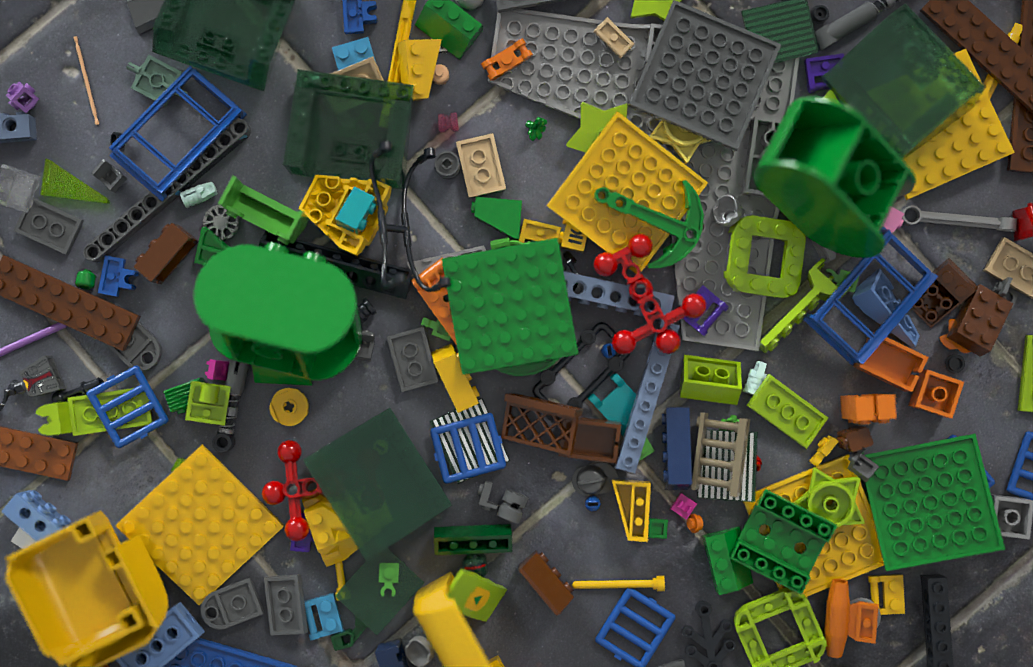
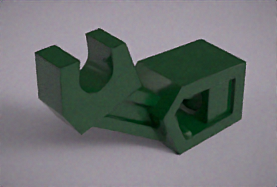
M370 609L365 611L367 615L365 619L360 617V612L356 613V627L353 630L348 628L342 632L332 634L331 641L334 651L353 647L354 642L368 626H371L373 617ZM343 635H351V641L345 643Z

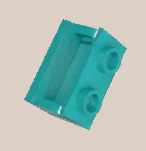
M354 186L336 217L337 226L351 232L355 230V234H358L360 230L363 231L368 222L366 219L369 214L372 215L377 207L375 196Z

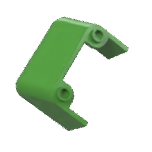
M232 176L218 202L220 206L227 210L225 214L234 219L238 216L278 236L277 240L285 245H288L289 242L293 244L310 221L302 210L296 212L243 185L235 176Z

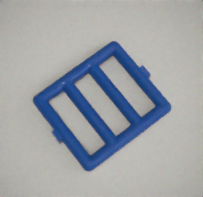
M133 366L117 376L112 375L104 383L87 391V397L117 448H122L139 438H145L149 432L169 421L139 366ZM133 375L136 376L140 383L139 386L101 405L96 395ZM145 392L150 402L113 422L110 421L106 414L107 411ZM154 408L159 419L120 439L115 430L116 428Z
M492 413L434 427L430 430L435 449V461H438L445 484L506 467L501 447V435H498ZM486 421L498 461L486 465L476 424ZM469 427L479 465L478 468L471 470L467 468L457 429ZM449 431L460 468V473L449 475L439 434Z
M1027 431L1024 434L1006 490L1008 493L1033 500V493L1016 487L1019 476L1033 481V473L1022 469L1025 458L1033 461V452L1028 451L1030 442L1033 440V432Z
M626 588L596 636L595 642L612 652L614 657L620 661L623 659L634 667H646L676 617L673 613L657 604V601L652 597L647 598L633 588ZM630 596L666 618L661 628L625 606ZM620 612L656 634L651 644H648L615 623ZM612 629L645 650L646 652L642 659L639 661L604 639L609 630Z

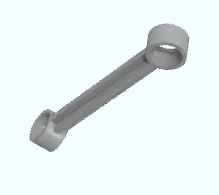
M910 205L901 211L905 214L906 210L912 209L917 214L914 222L907 221L905 215H903V224L907 226L923 222L988 228L1005 232L1017 230L1016 218H993L921 211L914 205Z

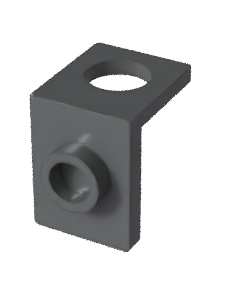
M1007 277L1001 282L996 283L993 292L1002 297L1009 293L1011 295L1010 302L1014 303L1011 308L1012 310L1019 293L1009 288L1013 278Z

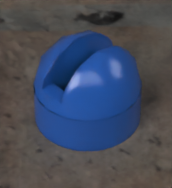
M612 343L604 344L601 348V353L605 358H612L617 353L613 349ZM607 346L611 347L612 355L608 356Z
M593 495L587 497L585 506L589 511H597L600 508L601 502L598 497ZM598 502V506H588V503Z

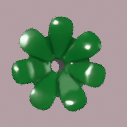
M537 117L534 122L530 120L526 122L525 126L529 128L528 135L530 140L534 141L535 138L538 140L542 138L541 132L546 130V119Z

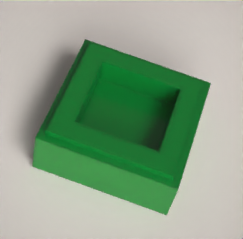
M649 518L648 538L667 539L668 519Z

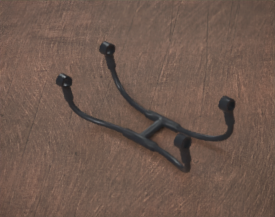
M390 141L380 142V147L373 152L370 158L369 171L378 205L377 215L382 245V287L384 289H392L397 285L407 283L406 274L399 273L395 274L394 279L386 284L387 232L403 233L408 262L418 285L427 292H437L443 288L451 287L450 277L439 278V282L432 285V287H427L421 281L412 258L409 217L406 211L407 189L411 175L419 164L436 157L435 148L424 149V153L410 167L402 190V225L386 224L385 210H383L374 172L375 159L384 153L391 152L392 143Z

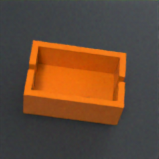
M886 337L864 364L855 362L854 367L904 392H912L920 376L910 374L911 372L922 373L929 357Z
M862 394L861 397H858V395L840 396L842 419H847L848 423L870 424L871 421L890 423V419H896L895 395Z

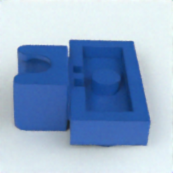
M342 0L345 34L364 33V24L378 23L376 15H369L371 10L377 9L375 1Z
M105 255L98 293L119 297L120 288L135 290L136 286L131 285L128 279L130 276H138L139 272L124 269L126 259Z

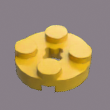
M284 388L274 394L269 406L270 413L276 422L285 426H294L301 423L308 415L309 402L305 394L299 389ZM288 401L290 404H294L292 412L284 408L287 406L286 402Z

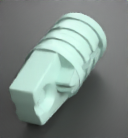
M213 182L197 185L180 192L181 199L186 208L217 195Z
M757 361L754 369H750L743 392L750 395L755 394L766 378L767 374H764L766 363Z

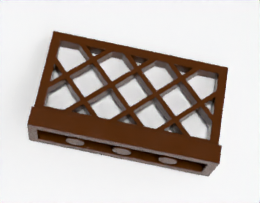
M517 393L505 394L504 401L507 404L501 435L502 439L566 455H573L578 420L582 416L583 408ZM512 406L517 407L521 413L515 419L511 414ZM531 410L535 411L538 419L532 423L527 416V413ZM547 415H552L556 421L550 427L544 420ZM522 417L528 424L523 430L520 429L516 422ZM565 419L572 420L571 429L568 431L565 430L561 423ZM539 421H541L546 429L538 434L534 427ZM512 424L518 432L514 436L507 435L508 428ZM558 425L563 434L556 439L551 429ZM529 428L535 436L531 441L527 440L524 432ZM546 433L549 434L553 441L548 445L544 444L541 436ZM563 437H566L569 442L568 450L563 449L558 442Z

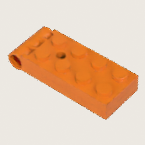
M443 258L419 274L421 281L427 287H432V285L439 282V278L445 277L442 264ZM413 278L411 282L457 345L450 303L444 300V297L448 295L447 288L437 292H427Z

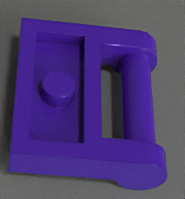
M843 53L806 58L804 60L809 94L815 93L818 90L839 87L840 89H846L848 87ZM839 75V80L815 83L814 79Z
M702 285L695 294H699L705 299L707 304L706 311L712 303H715L717 308L701 326L697 323L701 317H685L683 320L705 337L708 333L707 330L723 311H727L729 306Z

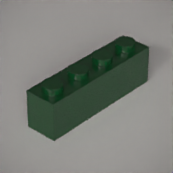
M511 524L434 527L435 555L512 552Z

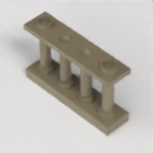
M701 413V416L697 418L699 431L691 490L699 489L700 484L726 488L727 491H730L729 496L739 497L742 490L751 419L739 418V422L731 423L708 419L709 413ZM707 427L735 431L737 439L734 442L707 439ZM704 447L732 450L735 453L734 460L729 462L704 458ZM702 465L730 469L732 478L729 481L701 477Z

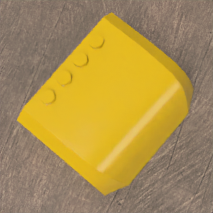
M101 510L6 557V582L41 651L46 656H51L59 662L60 666L144 626L149 621L123 567L120 566L110 572L101 556V553L121 544L109 519Z
M139 535L101 553V556L110 572L120 566L123 567L149 621L144 626L67 663V667H101L148 644L162 626L168 610L167 594L159 573Z
M451 571L417 590L414 597L413 612L444 667H505L498 655L487 660L454 599L449 600L446 593L450 591L449 586L455 579Z

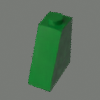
M476 197V202L472 201L471 213H475L474 216L477 220L519 241L522 200Z

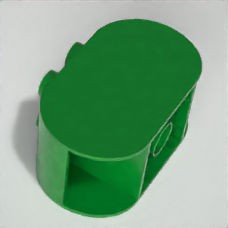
M817 97L800 98L789 105L753 174L757 188L805 236L833 252L857 258L874 257L883 251L885 239L879 231L896 197L910 193L916 184V177L913 171L861 114L842 103Z
M267 243L265 248L254 245H239L219 252L205 264L195 284L194 302L200 318L209 327L210 337L215 348L224 357L236 362L308 380L320 381L330 379L343 372L353 362L360 349L362 326L354 289L344 273L333 265L326 263L327 260L319 254L306 252L303 257L289 254L285 247L275 243Z

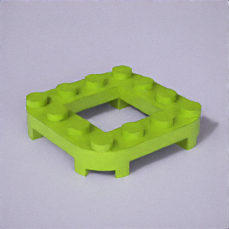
M754 215L741 217L738 222L730 226L731 240L727 271L723 272V276L733 291L774 298H786L795 295L801 282L806 244L805 235L791 221ZM752 236L785 241L780 278L748 273Z
M784 588L746 603L735 612L734 625L752 667H799L811 661L815 664L821 660L820 657L827 646L826 640L804 593L801 595L789 588ZM791 609L804 641L768 655L755 623Z

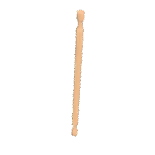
M75 36L73 38L76 43L81 70L95 118V125H99L80 46L78 45V38Z

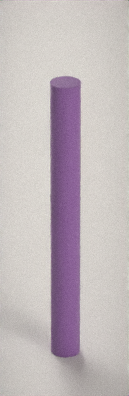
M58 322L0 348V357L68 326Z

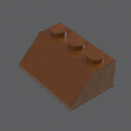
M536 550L519 564V571L557 616L574 598L572 593L574 589L567 581L564 583L559 578L562 575L556 567L551 568L547 563L549 559L543 552L539 554Z

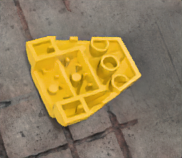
M315 175L299 209L340 249L358 256L363 252L365 246H369L372 243L379 229L378 205L372 215L369 214L366 219L368 222L363 231L360 230L358 234H355V230L351 232L337 226L336 217L354 186L375 196L371 179L358 180L352 177L350 179H342L339 176ZM377 181L383 210H385L386 215L388 211L387 203L390 199L392 188Z
M365 486L360 487L355 492L346 490V493L341 492L335 497L319 495L314 498L302 499L306 520L317 551L321 554L326 567L346 560L393 522L385 500L382 507L378 510L368 511L364 509L360 502V495L365 490Z

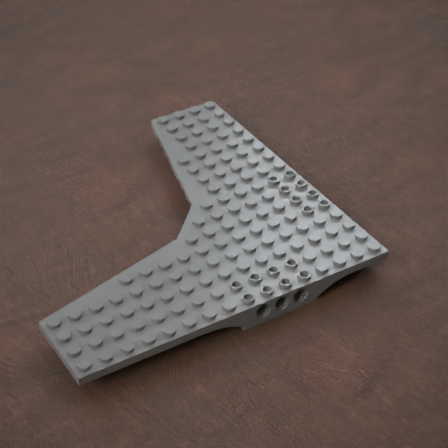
M525 9L497 13L491 58L522 38L526 42L525 46L528 50H531L533 56L493 81H490L488 77V83L581 120L582 102L602 110L626 103L629 105L663 25L613 22L635 44L620 59L594 33V30L603 22L602 20ZM795 48L783 52H778L777 56L799 51L801 49ZM519 50L514 52L517 57L521 55ZM800 54L774 61L737 151L710 141L700 144L689 162L685 164L706 180L708 184L699 195L704 213L703 230L700 239L685 258L674 264L678 307L682 306V301L687 295L695 294L704 285L715 296L726 303L729 308L726 312L723 311L711 325L705 337L681 319L680 328L683 341L759 351L766 296L738 293L733 291L728 285L723 272L727 271L731 240L730 226H721L715 221L713 208L717 207V199L719 197L732 195L742 206L741 217L754 215L778 219L779 209L757 188L753 174L789 105L794 101ZM497 63L493 65L495 70L500 68ZM628 106L627 119L650 136L661 120ZM657 142L683 162L671 145ZM687 212L680 221L685 222ZM691 231L686 233L688 238L692 237ZM671 235V243H675L677 238ZM752 236L748 266L749 274L769 276L774 239ZM712 303L697 321L700 326L717 308V305Z

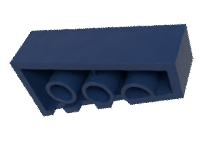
M666 407L664 413H661V425H664V432H662V444H664V451H662L664 490H688L692 485L689 407Z
M401 638L378 645L375 656L379 667H409Z

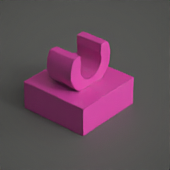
M213 359L207 361L206 364L209 365L208 372H205L207 378L226 381L229 362Z
M680 492L670 509L687 520L697 503Z

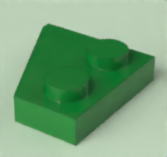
M203 226L194 263L205 265L216 254L230 247L209 228Z

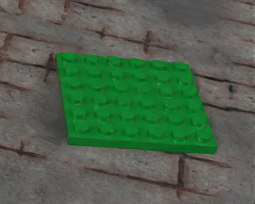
M558 238L442 259L445 277H450L451 287L447 288L462 375L578 354Z
M976 434L864 455L879 466L875 474L867 483L864 481L885 571L1005 549Z

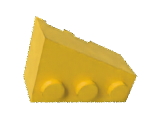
M442 39L404 40L398 43L402 101H416L429 98Z
M450 343L431 352L434 364L457 412L459 413L479 404L477 397L480 394L476 386L472 387L470 380H472L470 373L462 375L459 354L456 353L453 344Z
M612 479L628 541L648 542L651 482Z

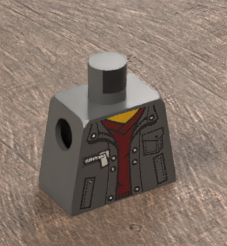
M43 356L20 371L22 381L14 384L15 391L18 394L27 391L30 397H37L66 389L53 356Z

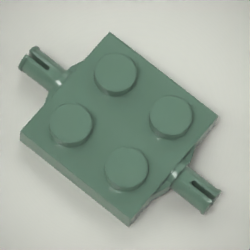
M148 55L140 67L132 62H129L126 67L127 70L136 73L131 89L153 101H156L183 73L151 55ZM170 99L163 106L167 107Z

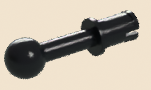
M99 377L88 382L83 381L78 388L67 392L57 391L53 393L51 401L52 403L67 402L69 397H76L81 394L87 395V391L104 383V381Z

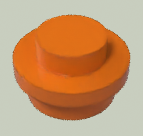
M690 514L687 519V527L692 533H698L699 530L703 529V519L700 515Z

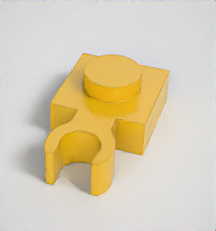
M832 436L823 437L818 443L819 448L816 450L817 452L811 457L809 462L814 466H818L839 441Z

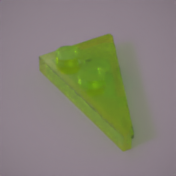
M45 159L41 188L42 196L109 204L110 200L58 166L52 160Z

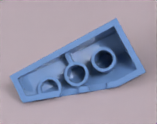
M877 269L856 288L852 297L855 305L880 325L884 323L901 303L900 299L896 300L891 291L894 287L881 269ZM905 315L891 331L892 334L910 347H916L920 335L909 315Z

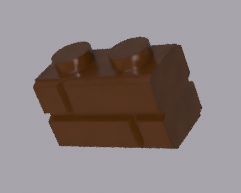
M855 425L837 432L836 440L839 441L837 445L843 450L856 452L862 448L873 446L874 442L867 427Z

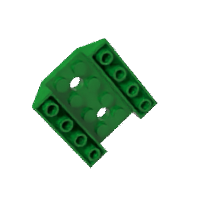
M765 489L755 503L740 532L730 559L802 595L810 580L809 574L826 542L829 543L838 525ZM764 524L770 527V532L765 535L759 532L760 526ZM797 543L805 544L803 552L795 551L794 547Z

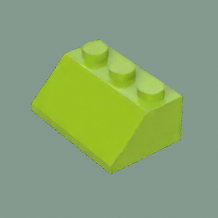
M684 355L680 379V398L732 405L738 404L742 391L741 362Z

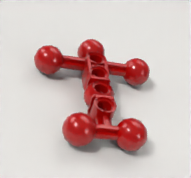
M645 234L634 235L629 240L627 247L614 254L610 252L600 253L596 256L593 265L597 274L607 277L614 274L618 264L621 263L623 276L629 280L627 282L629 294L640 305L641 311L648 323L632 332L621 330L614 334L612 338L613 349L623 355L631 353L636 347V342L654 333H658L655 342L658 350L664 354L674 353L678 350L681 340L677 332L667 329L668 326L685 317L699 318L705 313L707 307L706 301L701 295L689 294L683 299L682 306L664 315L659 303L653 299L655 296L652 283L641 274V269L631 259L633 256L644 258L651 253L653 247L652 240ZM635 267L637 269L636 276L628 277V269ZM640 284L646 286V291L642 295L636 293V287ZM654 302V311L647 312L645 310L646 303ZM657 319L664 321V327L660 330L654 327V322Z
M294 440L282 442L277 452L278 458L281 462L285 463L287 482L283 485L279 481H270L262 489L263 500L269 505L280 504L286 496L288 497L290 520L285 525V534L292 541H301L309 533V524L302 518L300 499L314 498L319 495L335 497L341 492L346 493V490L355 492L360 487L365 486V490L360 495V502L364 509L368 511L378 510L382 507L385 500L384 493L380 488H377L375 470L380 464V456L376 450L371 448L363 449L356 457L357 467L364 472V475H356L352 472L345 473L344 475L328 473L322 478L298 479L296 462L301 457L302 449L298 442ZM351 477L355 478V485L347 487V480ZM335 480L336 487L329 490L327 487L328 482ZM311 483L317 484V489L314 492L308 491ZM296 485L298 488L297 493L290 495V487Z

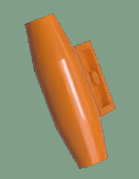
M832 579L826 601L824 635L827 644L826 654L832 658H841L843 656L848 636L855 641L876 644L879 604L861 601L850 604L848 581L844 579Z

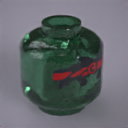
M467 554L463 558V570L475 572L485 578L488 574V564L484 554Z

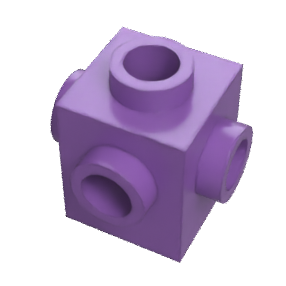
M20 81L17 84L11 85L6 95L10 99L8 103L16 110L22 109L25 113L36 105L39 98L34 94L36 91L28 83L23 85Z

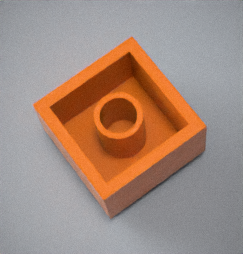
M922 370V373L918 375L920 377L914 387L908 406L952 419L964 382L930 370Z

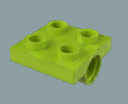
M191 381L185 420L225 426L231 386Z

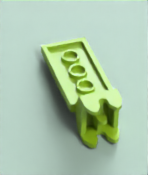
M824 258L819 260L808 272L807 279L811 291L760 341V350L764 353L768 350L772 352L779 345V339L781 337L785 339L792 332L793 325L795 323L799 325L803 321L808 310L813 311L819 305V300L826 301L838 288L832 282L834 280L832 275L827 278L820 271L825 266L824 262L826 260ZM851 287L847 289V291L841 296V298L850 290Z
M131 389L103 392L96 396L101 405H104ZM142 392L107 411L106 414L110 421L113 422L150 401L145 392ZM87 395L69 397L68 402L46 404L39 407L36 411V414L39 416H49L47 418L49 424H44L38 429L43 435L73 432V436L107 431ZM151 410L115 430L152 423Z

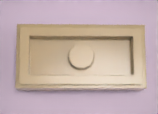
M608 17L594 30V33L620 59L635 45Z

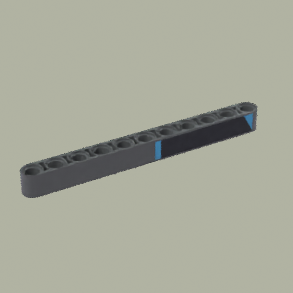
M235 119L183 173L186 174L185 182L180 183L178 178L171 185L172 191L163 202L151 192L147 193L86 245L83 250L84 257L90 261L101 262L104 260L105 255L109 256L179 197L180 192L187 190L246 140L251 134L250 125L243 119ZM245 125V130L242 133H237L238 126ZM230 137V143L224 146L222 144L223 139ZM212 149H215V156L209 158L208 152ZM200 162V169L195 171L193 168L194 164ZM156 199L157 205L151 208V200ZM141 211L142 218L140 220H136V213ZM126 223L128 226L127 231L122 233L121 226ZM112 236L113 242L107 245V238ZM97 248L98 255L93 258L92 251Z

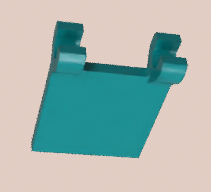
M615 372L610 378L617 387L602 401L593 393L588 397V400L607 420L620 422V434L624 436L636 394Z

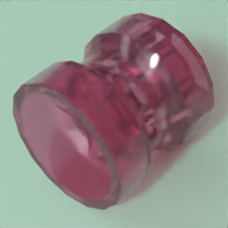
M457 112L450 113V117L444 113L438 114L440 133H446L449 128L453 132L459 131Z

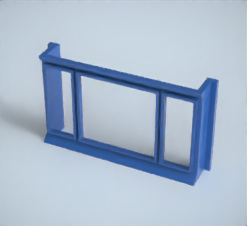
M189 66L109 147L112 152L109 156L163 202L168 197L165 191L237 117L243 119L247 114L201 73ZM191 77L229 109L219 121L181 89ZM175 93L214 126L176 166L137 133ZM132 137L171 170L158 184L119 151Z
M882 226L879 232L885 239V245L889 243L923 276L919 282L912 286L880 254L874 257L862 258L814 315L807 314L803 318L817 334L851 365L855 362L865 363L938 277L884 226ZM875 258L909 293L873 334L839 299ZM833 306L869 338L858 353L822 320Z

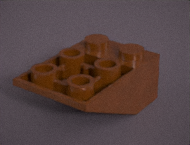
M950 258L933 271L938 276L937 279L911 308L930 328L976 291V284Z

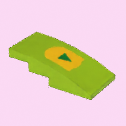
M461 569L449 586L450 591L446 594L449 600L454 599L461 614L487 622L508 589L502 585L495 584L490 579L481 577L475 572Z

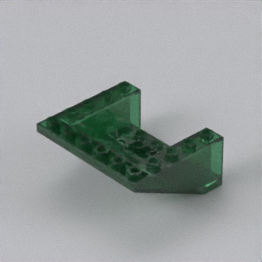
M164 0L154 22L152 52L265 91L296 0Z
M906 3L886 17L822 78L824 83L846 106L857 111L869 122L902 160L972 110L985 89L984 84Z
M298 69L283 165L292 175L306 177L326 175L339 176L342 179H350L352 177L358 180L371 179L369 161L373 152L380 147V142L390 141L392 143V151L384 153L375 159V177L377 181L389 185L391 188L403 190L407 167L414 85Z
M388 408L303 459L366 561L452 506V503L391 408Z

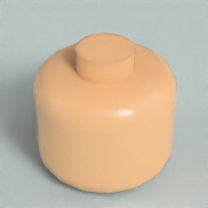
M437 64L432 81L437 85H443L449 79V71L446 66Z

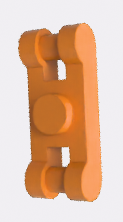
M523 38L481 63L483 69L487 70L490 81L497 79L533 56L531 50H528L525 46L526 42ZM517 50L521 52V55L519 57H517L514 53ZM496 63H497V64L499 65V67H500V68L497 69V70H495L494 67H493V65L496 64Z

